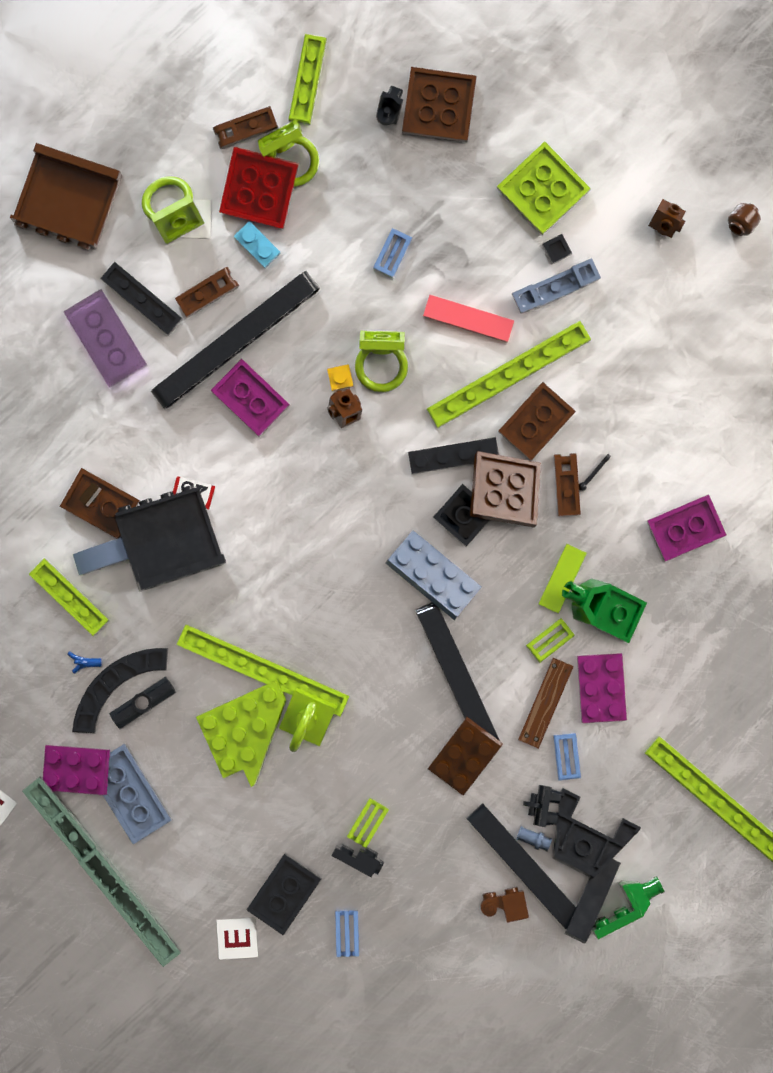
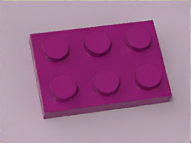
M242 358L211 389V392L258 437L290 406Z
M709 494L647 521L664 562L727 535Z
M622 653L577 656L581 722L594 723L627 720Z
M45 745L43 780L52 791L107 795L110 750Z

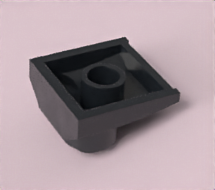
M462 484L433 518L467 547L490 520L470 517L472 491Z

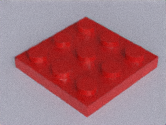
M234 147L219 213L283 229L299 163L269 155L263 157L261 153Z

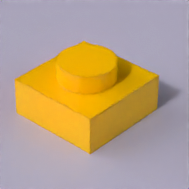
M349 364L327 369L332 391L354 387Z

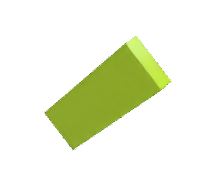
M569 544L565 545L538 605L559 614L565 598L562 596V590L569 592V589L564 586L569 581L574 582L587 554L586 552Z

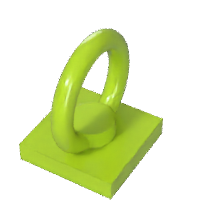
M297 119L258 139V144L263 157L266 155L276 157L277 153L279 154L290 149L295 143L303 146L308 151L310 166L304 175L295 179L294 187L306 184L315 176L319 167V154L314 144L303 137L301 126Z
M174 176L162 177L152 182L144 191L141 203L143 212L154 222L166 244L205 224L193 202L192 189L183 179ZM166 185H174L183 191L184 198L156 213L152 210L150 205L151 197L159 188Z
M360 330L359 349L361 350L355 360V372L358 380L367 389L374 392H388L402 384L408 372V361L403 352L405 332ZM371 352L379 355L393 353L397 357L399 371L392 381L379 384L371 381L366 376L364 361Z
M296 687L279 726V729L294 735L289 746L290 751L296 752L303 739L320 746L337 705Z

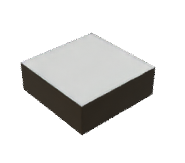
M91 483L79 499L83 504L89 506L102 489L95 483Z

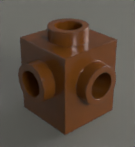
M662 199L648 226L657 230L661 235L672 238L675 231L680 233L686 221L682 218L686 211L681 209L679 205Z
M350 388L344 391H336L331 395L327 410L330 417L336 419L340 428H344L361 419V402L356 394L353 395Z

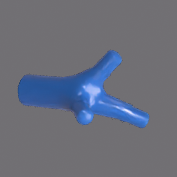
M70 651L67 653L74 660V664H77L72 670L74 674L86 667H101L102 658H84Z

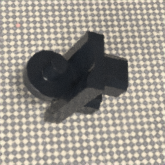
M391 85L388 93L382 92L376 114L377 121L380 124H397L403 99H401L402 89Z
M539 785L538 794L531 793L530 802L523 801V806L529 807L528 815L534 816L533 825L539 827L557 825L558 813L548 810L549 803H560L561 792L549 786Z

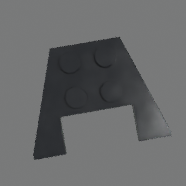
M562 788L560 791L562 793L561 801L558 804V821L555 831L553 859L594 879L640 831L641 827L623 818L614 837L611 838L572 818L581 797Z

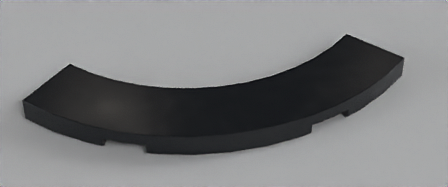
M168 648L141 650L124 656L106 667L86 689L76 710L72 732L95 734L98 717L105 702L120 685L143 673L167 671Z

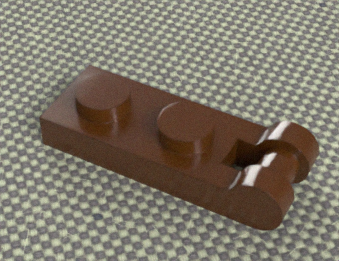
M271 106L213 127L214 134L218 135L219 138L218 144L220 149L228 148L236 143L278 129ZM232 129L234 135L227 137L226 131Z
M228 267L223 268L175 298L186 318L240 286L231 277L230 274L232 272ZM221 279H223V281L226 284L222 288H220V286L217 283Z
M570 453L569 456L554 454L558 517L581 515L576 453ZM562 465H570V471H562Z

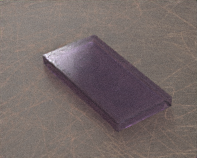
M102 289L63 311L109 388L147 366V363Z

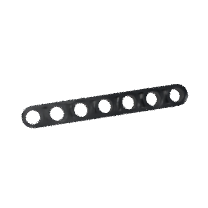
M431 602L415 609L464 718L468 717L499 740L439 607Z
M482 803L466 819L557 921L567 929L576 908L574 904Z

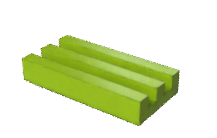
M560 618L526 646L537 661L541 663L575 635L563 619ZM561 624L563 627L561 630L534 649L533 645ZM564 632L568 633V636L542 656L538 654Z
M369 798L347 837L366 848L389 809ZM371 804L374 805L375 808L357 837L354 836V832ZM381 809L383 812L364 842L361 838L377 811Z

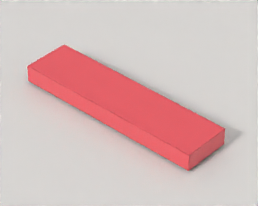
M429 295L423 317L507 343L514 324V320L433 295Z

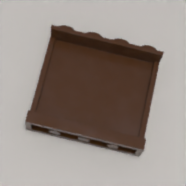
M36 143L33 150L35 156L14 215H10V219L15 222L14 226L27 230V227L36 229L35 233L48 237V234L57 236L56 240L68 244L69 241L78 243L77 247L89 251L90 248L96 250L122 178L121 172Z

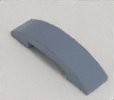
M591 258L546 280L512 293V296L522 314L569 295L601 279Z
M121 538L73 554L79 576L128 560Z

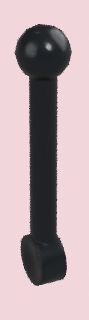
M607 454L588 478L579 484L580 491L587 489V484L610 459V454Z

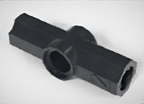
M165 676L109 714L120 730L177 692ZM142 696L146 697L149 702L148 707L144 710L140 709L137 705L138 699Z

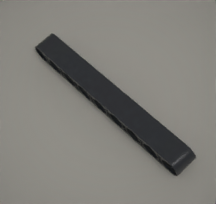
M307 271L302 272L154 387L151 393L164 409L169 408L316 294L320 287Z

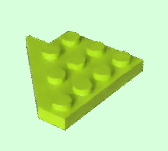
M278 680L196 717L223 778L244 770L250 786L256 785L286 703V698Z

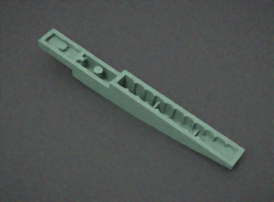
M39 776L24 788L22 792L73 853L81 867L159 963L164 967L181 952L42 777Z

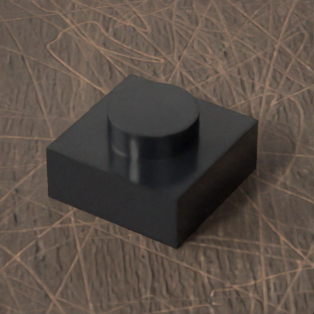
M563 234L542 244L552 265L572 255V251Z

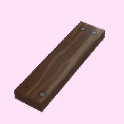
M552 658L518 738L519 741L539 749L574 666Z

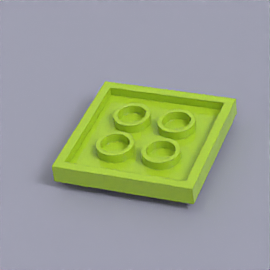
M545 141L497 186V189L541 235L546 233L591 189Z

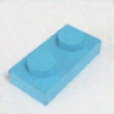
M250 221L234 235V238L264 268L269 266L281 254Z

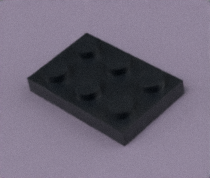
M284 854L246 910L284 935L321 881V878L287 854Z

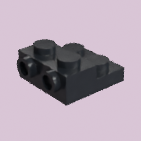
M344 844L341 847L336 845L331 855L332 857L371 878L374 873L379 874L384 861L377 857L378 852L366 847L365 850L360 848L358 854L354 855L352 848Z

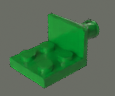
M592 578L580 584V586L572 581L565 584L564 587L572 592L562 590V596L573 601L571 604L573 619L589 624L626 643H630L647 602L609 583Z
M657 876L642 884L638 881L618 882L630 907L626 908V906L616 909L613 911L615 915L609 918L605 916L598 918L592 929L597 939L644 916L651 904L649 900L665 892Z

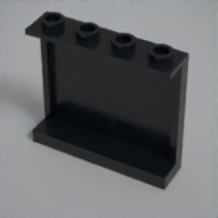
M189 485L181 488V493L173 494V491L160 495L161 499L152 501V498L140 501V506L131 508L130 505H126L117 509L118 513H115L114 519L139 592L226 563L224 554H221L200 492L202 490L201 486L195 488L194 485Z

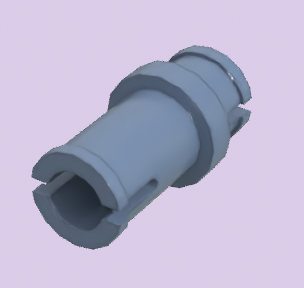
M521 826L516 840L535 846L534 849L539 850L540 848L548 852L553 838L544 836L545 833L540 832L539 834Z

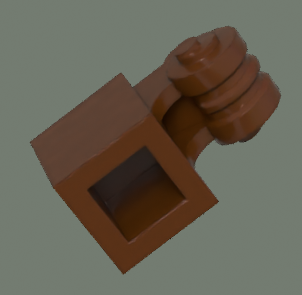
M518 887L504 889L505 893L496 895V892L482 894L481 911L484 915L488 917L494 916L497 908H501L504 910L507 923L529 918L524 891L518 890Z

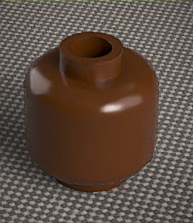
M751 203L738 204L728 217L729 229L737 236L750 235L761 221L758 208Z

